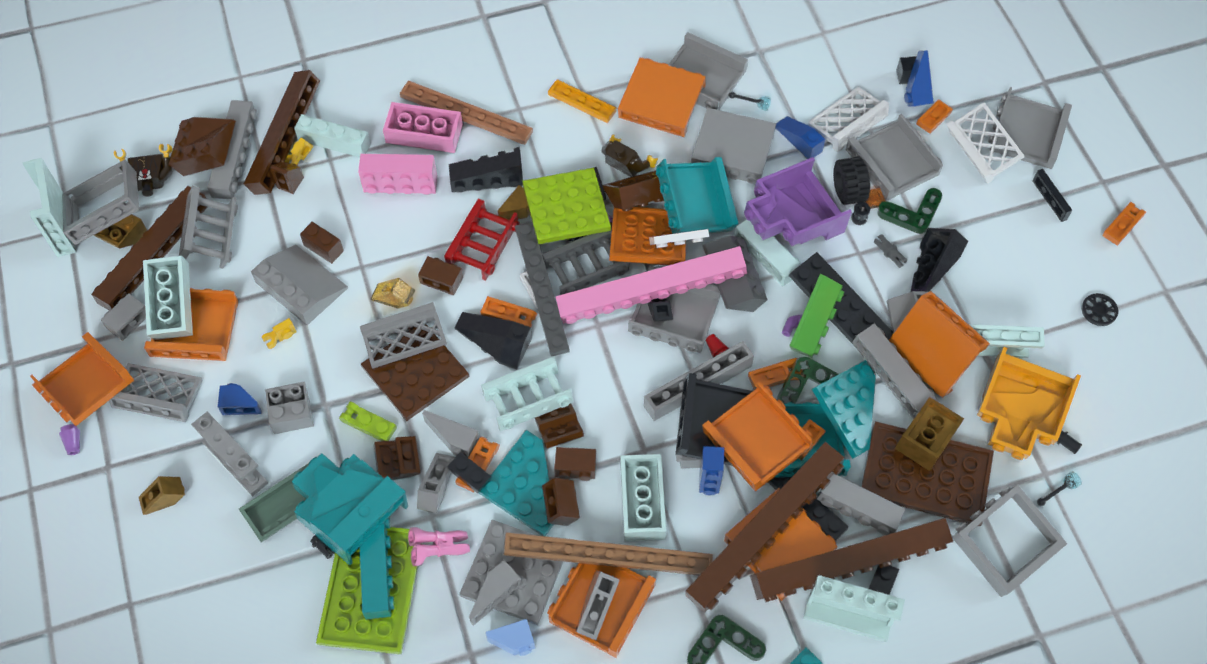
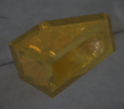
M395 278L378 283L371 300L394 308H402L412 303L415 289L400 278Z

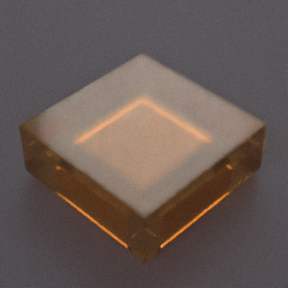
M881 189L870 190L869 198L865 202L869 205L870 209L878 208L885 201Z

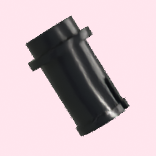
M1061 431L1057 444L1063 445L1073 454H1076L1083 444L1069 436L1067 431Z
M316 535L313 536L310 541L312 547H316L327 559H330L332 555L327 549L333 554L335 552Z

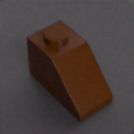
M287 162L274 164L270 167L277 188L294 194L304 179L301 168L296 164Z

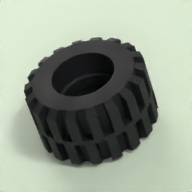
M860 156L837 160L834 165L833 179L840 202L843 205L866 202L870 194V177L864 160Z

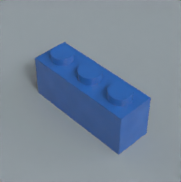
M703 446L699 471V493L705 495L719 494L724 471V447Z

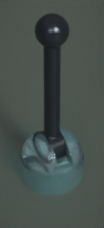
M735 92L729 93L731 99L738 98L757 103L761 110L768 111L770 107L771 97L762 96L757 100L737 95Z
M1071 471L1064 477V484L1046 497L1037 500L1038 505L1044 506L1047 500L1066 487L1069 489L1078 488L1082 485L1080 477Z

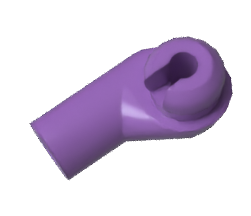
M802 315L791 316L787 319L782 330L784 336H791L793 329L798 327Z

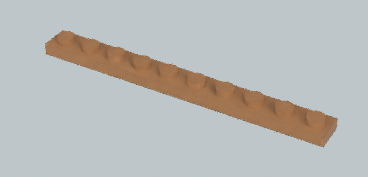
M507 532L505 534L503 554L506 556L690 575H701L713 562V554Z

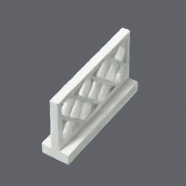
M857 87L810 120L808 126L813 127L833 144L835 151L839 152L847 146L848 139L854 136L857 139L888 116L889 103L885 100L880 102L860 87ZM859 94L863 99H853V97ZM843 104H851V108H841ZM853 104H864V108H853ZM866 104L875 105L873 108H866ZM830 113H838V117H828ZM840 113H851V117H840ZM853 113H864L861 117H853ZM826 122V126H817L816 123ZM828 122H838V126H828ZM840 122H851L848 126H840ZM828 131H838V133L832 137L828 134Z
M982 103L957 121L953 122L952 120L946 124L949 132L987 183L994 180L993 177L1025 157L985 103ZM983 109L986 111V119L976 118L978 112ZM965 121L972 122L970 130L962 129L960 124ZM975 122L984 123L983 131L973 130ZM987 124H995L997 126L996 132H987ZM972 134L981 135L980 143L971 141ZM984 136H994L993 144L983 143ZM997 137H1005L1007 139L1006 145H996ZM982 147L991 148L990 156L981 155ZM994 149H1004L1003 157H993ZM1007 150L1016 151L1018 154L1013 159L1006 158ZM991 161H1001V166L993 171L990 167Z

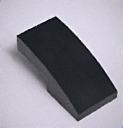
M667 298L653 299L648 303L654 322L673 320L671 303L667 301Z

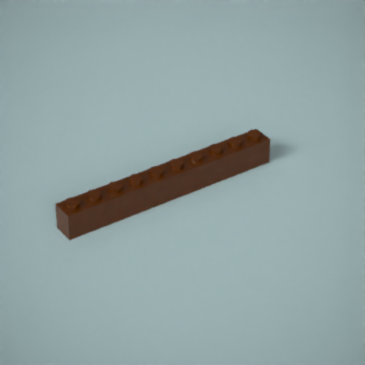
M825 442L685 591L686 597L704 613L708 609L710 611L713 610L719 603L717 599L722 594L726 595L733 588L732 583L737 578L740 580L748 571L746 568L751 563L754 565L761 558L762 555L760 553L765 548L769 549L776 540L774 538L779 533L782 535L789 528L790 525L788 523L793 518L796 520L804 511L802 508L806 503L810 505L816 499V493L819 489L824 490L831 482L829 479L832 475L835 474L837 476L842 471L845 457Z
M943 518L750 575L757 600L764 599L765 602L778 599L777 594L784 593L786 597L796 594V589L803 587L804 591L812 589L818 575L834 580V577L838 576L846 579L853 577L854 572L858 570L861 571V574L873 571L872 566L878 564L880 568L892 565L891 560L898 559V562L910 560V555L915 553L917 557L929 554L928 549L934 548L935 552L946 549V544L954 541L947 520Z

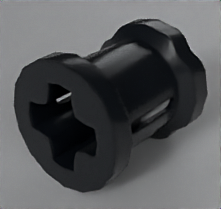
M865 202L855 204L854 212L851 216L854 224H866L870 213L869 205Z

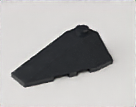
M927 229L920 243L921 255L917 258L918 269L914 273L910 292H930L961 257L968 240L956 229Z
M466 312L461 313L454 327L455 330L469 341L481 347L482 351L494 357L495 361L499 364L516 370L532 340V331L529 326L510 320Z

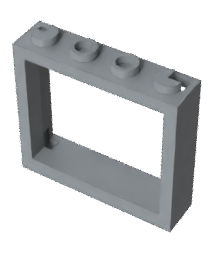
M126 160L117 163L62 194L63 233L75 245L140 210L136 171ZM124 182L123 196L79 219V206Z
M1018 485L1012 488L1007 486L999 492L1000 498L997 500L992 498L984 505L986 509L983 512L980 510L976 511L970 516L972 521L968 524L963 522L955 529L957 533L952 536L953 540L1000 597L1011 593L1067 545L1066 541ZM1012 498L1049 541L1050 545L1006 581L967 534Z

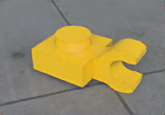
M300 138L290 151L292 154L287 155L285 162L289 163L292 160L291 164L298 165L301 159L304 160L314 146Z
M288 318L272 327L273 331L263 334L262 339L264 342L270 339L271 341L266 345L268 349H272L276 346L277 340L281 342L284 339H289L296 333L292 321Z

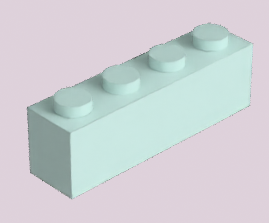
M302 114L294 128L298 140L303 138L312 145L360 157V154H366L371 145L368 132Z
M745 220L736 226L734 236L744 238L748 251L782 286L792 281L789 274L800 266L801 262L789 253L785 245H781L776 240L775 235L763 240L760 235L756 234L750 220Z

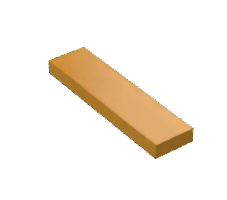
M558 79L548 90V95L606 123L616 113V107Z

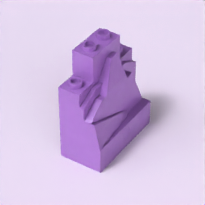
M813 157L756 180L754 188L756 198L747 201L744 215L754 226L756 234L760 235L763 240L782 233L784 239L791 246L819 236L829 240L845 233L852 211L849 209L841 213L812 172L815 161Z

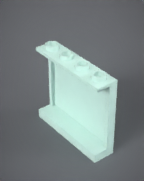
M42 158L22 162L40 192L42 208L30 211L32 220L57 257L76 253L75 244L63 233L62 190Z
M818 575L808 597L803 619L887 642L890 627L895 620L901 621L905 599Z

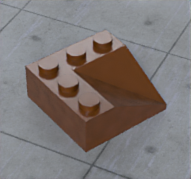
M203 117L182 120L179 124V130L168 165L182 176L224 166L236 121L234 119Z

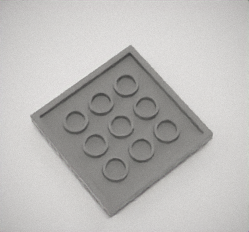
M491 520L459 595L462 598L476 602L487 574L490 572V568L495 563H501L505 560L521 577L522 585L494 609L522 620L527 619V622L538 625L564 561L503 555L506 532L526 535L534 534Z

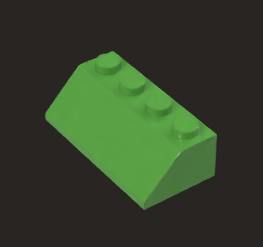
M822 274L819 275L789 345L791 350L813 358L814 354L818 355L822 346L819 344L821 337L825 338L829 330L827 323L829 319L833 320L837 309L834 308L836 302H841L844 295L841 284Z

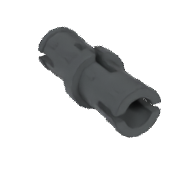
M883 234L879 235L878 238L882 243L877 239L874 240V243L898 268L904 266L899 259L906 264L907 258Z

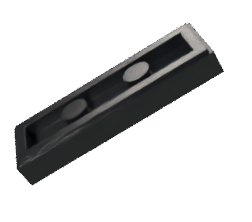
M1043 168L1037 170L1032 182L1061 222L1068 220L1072 212L1071 207Z

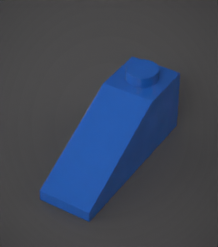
M928 50L918 51L910 74L906 93L904 94L905 102L909 107L934 103Z
M789 116L776 123V129L807 159L814 158L823 152L826 139L813 127Z

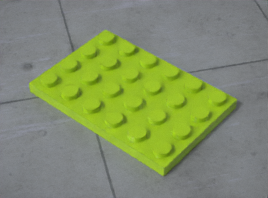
M396 527L387 529V536L391 538V548L388 549V556L392 558V568L389 569V576L393 577V589H390V596L394 597V609H391V617L365 619L362 613L360 547L351 555L353 562L351 565H348L335 553L316 639L317 645L402 655L418 566H413L411 562L413 546H410L408 542L409 529Z

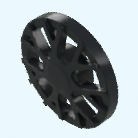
M1100 293L1087 296L1081 307L1083 316L1088 322L1097 326L1112 324L1119 312L1116 302L1109 296ZM1096 298H1101V302H1096ZM1089 300L1093 304V307L1088 305L1086 302ZM1109 302L1112 306L1108 307L1105 303ZM1086 310H1091L1092 313L1088 314ZM1108 311L1114 312V316L1107 314ZM1093 316L1098 317V321L1092 319ZM1102 317H1106L1108 321L1104 322Z

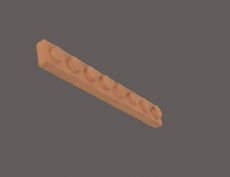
M407 81L400 92L401 98L424 107L461 112L463 122L523 145L527 143L533 133V128L411 81Z

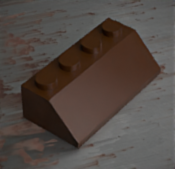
M656 170L603 185V189L614 208L622 209L623 212L633 210L634 206H647L651 201H664L663 194L660 192V182L656 175Z

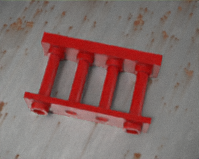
M477 199L444 255L445 262L455 264L460 261L481 269L482 280L486 281L488 276L493 274L495 264L513 232H516L515 226L520 225L518 214L514 212L511 219L508 220L488 212L485 208V201ZM485 218L506 227L503 233L500 234L479 226L478 223L481 219ZM477 232L497 240L494 248H490L470 240V237L473 233ZM464 247H470L488 254L489 257L483 263L463 255L462 251Z

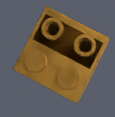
M131 214L96 233L94 236L120 249L136 244L147 229L140 218Z

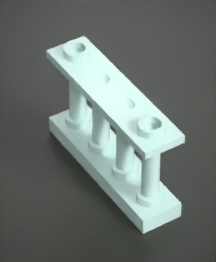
M969 324L990 343L978 356L997 357L1002 348L1006 347V354L1014 357L1028 358L1029 348L1045 347L1044 327Z
M554 356L481 385L485 400L493 399L501 415L496 418L500 431L511 429L515 425L573 403L571 389L563 391L555 377V374H558V369ZM548 378L555 392V395L544 398L537 384V381ZM530 385L537 402L526 406L519 388ZM511 392L519 409L508 413L500 396Z

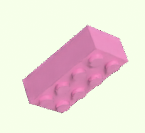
M391 102L383 128L385 142L455 153L463 126L461 112Z
M360 154L358 173L364 192L371 194H436L437 171L434 155Z

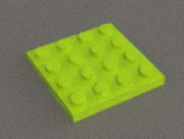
M594 167L522 181L538 245L611 231V225Z

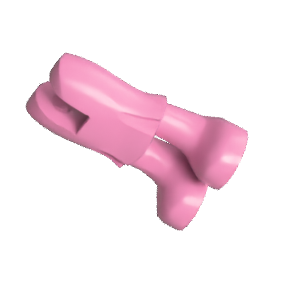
M411 527L408 532V542L410 546H413L411 551L412 565L420 566L430 556L437 555V557L443 555H464L469 553V544H453V542L466 540L468 538L467 532L460 530L448 532L435 530V532L423 531L418 527ZM426 542H433V545H421V544H422V543H426Z

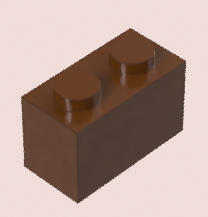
M312 221L300 233L303 245L331 264L344 252L339 238Z
M427 256L418 273L420 284L454 296L463 279L462 268L456 264H449L439 258Z
M556 447L555 477L568 480L570 478H579L582 481L595 479L596 449Z
M553 478L542 485L548 524L568 526L580 519L574 480Z

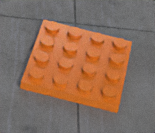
M633 207V210L625 212L617 208L613 210L609 261L673 265L685 261L686 244L674 245V242H668L667 247L656 248V244L650 245L649 237L672 234L668 224V214L665 209Z

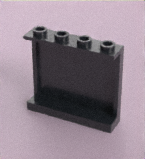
M689 373L683 381L675 455L701 460L703 446L716 447L704 434L702 425L708 420L711 423L714 422L757 387H754L751 391L697 380V374ZM724 456V464L733 466Z

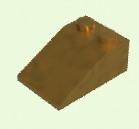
M929 397L902 435L895 449L930 471L964 418Z

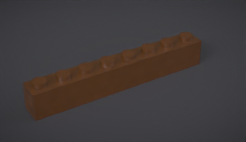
M311 70L294 72L244 181V185L254 195L271 194L275 180L270 167L274 164L285 162L296 137L294 128L301 114L306 115L320 83V80Z
M187 186L179 193L173 203L168 205L165 212L155 220V223L149 230L144 232L141 239L131 247L126 256L120 259L118 265L94 289L91 295L97 304L109 311L112 310L122 298L132 294L144 281L143 260L164 258L182 236L187 195L192 187ZM199 192L202 198L207 199L203 193ZM199 205L197 206V211H200L202 214L207 206Z

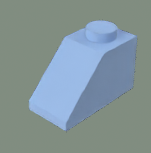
M527 619L486 632L489 643L513 655L519 654L524 656L531 653L532 649H535Z

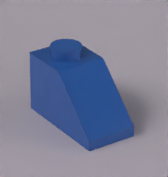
M234 383L220 385L217 407L222 415L262 414L258 402L240 385Z

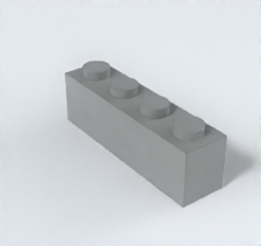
M835 474L829 479L831 480L829 485L824 490H820L817 500L821 501L824 506L833 507L845 516L856 518L861 524L872 526L883 535L892 534L897 531L905 512V508Z

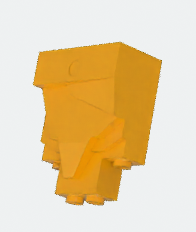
M1003 347L994 362L977 416L981 417L980 419L984 422H995L988 441V445L992 446L993 450L998 452L1006 451L1011 453L1013 458L1023 460V458L1027 459L1030 456L1036 439H1039L1040 443L1048 446L1054 445L1058 441L1081 375L1077 374L1072 379L1006 354L1007 348Z

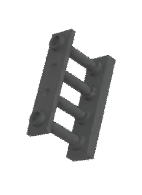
M612 230L585 236L542 254L546 269L554 268L562 283L559 286L560 295L591 287L617 275H624L629 271V262L612 261V265L603 268L594 252L595 249L604 247L610 257ZM587 254L596 271L586 275L577 257ZM571 261L579 278L569 282L560 263Z

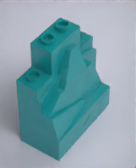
M321 453L318 457L311 459L308 466L303 471H299L292 481L294 489L306 499L296 506L294 511L296 518L348 565L353 563L351 555L400 506L405 510L408 508L406 492L388 476L384 479L355 454L350 458L344 459L339 468Z

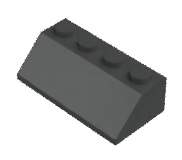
M729 235L705 243L703 249L706 255L739 246L742 250L747 274L741 278H730L723 283L717 284L726 309L754 312L768 300L744 238Z

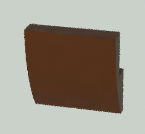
M571 403L566 407H560L534 418L546 449L584 437L583 430Z
M415 436L396 437L394 441L374 442L377 473L384 479L388 476L390 479L396 480L421 473Z

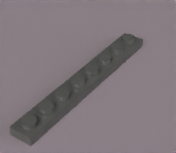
M533 223L516 225L517 239L550 355L552 357L569 353V345L542 252L537 242Z

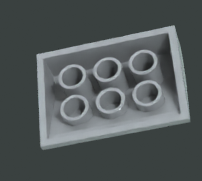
M297 245L264 259L251 271L255 282L306 325H309L348 289V286Z

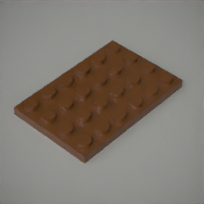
M875 421L861 485L862 488L901 507L965 523L972 521L970 516L976 511L980 510L983 512L985 510L984 505L986 504L993 450L950 440L929 471L895 449L907 429Z

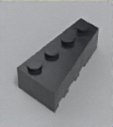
M520 147L513 148L514 151L509 153L505 151L498 152V155L493 157L484 155L480 156L481 158L476 161L468 159L449 164L451 191H480L482 189L523 186Z

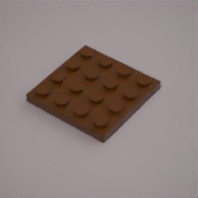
M413 327L407 332L414 334L417 327ZM421 330L418 336L425 338L429 332ZM435 334L430 338V341L433 342L440 340ZM403 335L399 342L407 344L410 338ZM414 340L411 347H419L422 342ZM388 344L383 349L388 351L392 344ZM445 345L373 369L369 358L361 363L363 370L406 422L470 377L466 369ZM396 346L392 353H401L403 348ZM378 352L374 357V361L382 359L385 354Z

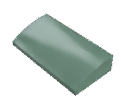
M308 464L239 508V511L261 543L297 519L294 513L296 506L306 499L294 489L292 481L294 476L299 471H303Z

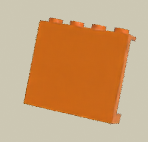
M640 57L619 104L618 117L685 138L691 114L702 87L705 88L706 76L686 71L683 68L672 67L666 63H658L649 58Z
M190 288L193 335L160 340L151 338V341H146L144 347L150 357L226 361L238 306L235 292L230 290L216 291L212 289L198 290Z
M932 291L918 299L889 339V342L896 346L897 352L902 358L909 362L911 369L942 398L953 391L952 387L978 354L984 351L990 344Z
M89 332L82 336L87 345L40 381L33 375H30L34 381L32 386L38 393H41L48 403L51 402L50 405L57 413L61 411L59 415L66 423L71 421L75 426L134 381L126 368Z
M757 382V388L714 422L711 423L708 420L702 425L704 434L716 447H724L726 459L755 492L812 447L813 438L806 428L804 430L801 428L798 419L785 410L786 407L782 401L776 400L772 396L773 393L766 385L763 386L760 382Z
M778 488L728 531L725 534L724 542L729 545L781 489ZM804 510L796 520L793 518L788 523L790 525L789 528L782 535L779 533L774 538L776 540L769 549L765 548L760 553L762 555L761 558L754 565L751 563L749 567L754 573H759L834 551L838 546L835 540L830 535H826L821 530L820 525L816 521H812ZM784 593L777 594L781 601L786 598Z
M579 563L576 568L573 567L571 569L567 585L563 584L561 586L556 604L552 603L547 612L549 622L617 658L656 585V579L650 575L645 578L628 568ZM597 570L620 580L597 639L594 640L577 633L576 629L588 589Z

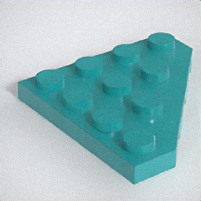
M866 360L812 389L852 459L870 449L876 376Z
M526 430L490 475L491 480L479 494L541 536H546L554 524H548L542 485L549 481L543 440Z

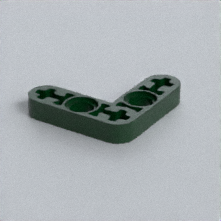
M928 189L917 213L894 203L884 201L879 205L877 214L883 220L912 232L923 234L927 231L943 195L939 189ZM932 195L936 196L933 203L930 202ZM929 208L932 213L926 214L922 209ZM906 215L908 220L903 221L898 216ZM921 219H923V220H924L923 225H922L921 227L918 226V224L920 223Z
M799 357L794 362L777 396V400H781L784 404L782 398L787 397L789 391L795 392V395L790 394L788 400L796 404L808 379L820 385L837 376L838 373L809 357ZM806 361V366H808V368L803 369L801 372V374L804 375V377H802L799 374H795V371L800 372L802 366L799 365L800 362ZM819 369L825 372L823 380H819L816 377V372ZM793 377L798 378L800 381V385L796 389L790 385Z
M717 615L711 620L687 656V664H693L692 656L696 658L700 653V649L704 652L700 658L701 664H707L722 640L753 661H759L764 657L766 646L761 640L726 616ZM722 621L724 622L725 629L720 628L716 636L714 634L717 627L716 622L721 623ZM734 633H741L744 636V641L736 643L733 641L732 635ZM704 638H712L715 642L714 646L706 648L702 643ZM748 639L751 640L749 643L750 646H752L753 648H755L756 646L760 647V653H756L754 655L752 653L753 649L748 645L746 649L743 648L746 645Z

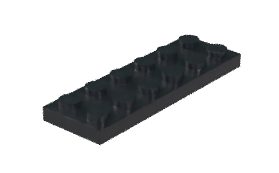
M818 252L789 274V277L809 298L820 274L842 285L844 295L841 302H836L834 308L837 311L833 320H829L851 343L859 333L874 323L883 330L888 340L893 335L892 330Z

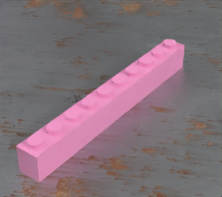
M739 246L555 297L563 324H572L579 319H591L598 314H609L620 308L628 309L638 303L646 304L653 299L667 298L671 294H683L693 288L701 289L708 284H720L730 278L738 279L747 274V268L741 247Z

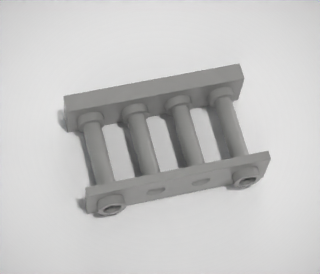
M192 186L187 195L179 256L187 259L190 253L195 252L219 258V268L223 269L227 262L230 263L232 258L230 245L234 216L238 210L236 197H232L228 204L202 198L199 195L200 187ZM203 205L226 211V220L201 214L200 211H197V206ZM199 220L224 227V235L197 229L195 222ZM197 236L221 242L222 251L195 245L193 237Z
M208 411L191 424L204 438L201 440L202 443L252 497L268 484L267 480L256 470L259 467L258 464Z

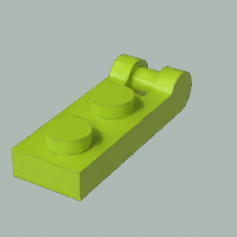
M351 401L347 404L345 413H341L339 417L343 423L380 441H389L397 429L396 424L359 407ZM353 413L358 415L356 419L351 418Z

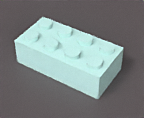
M182 256L143 260L147 336L154 340L192 336L189 262Z
M661 454L621 455L620 470L624 541L665 540L666 520Z

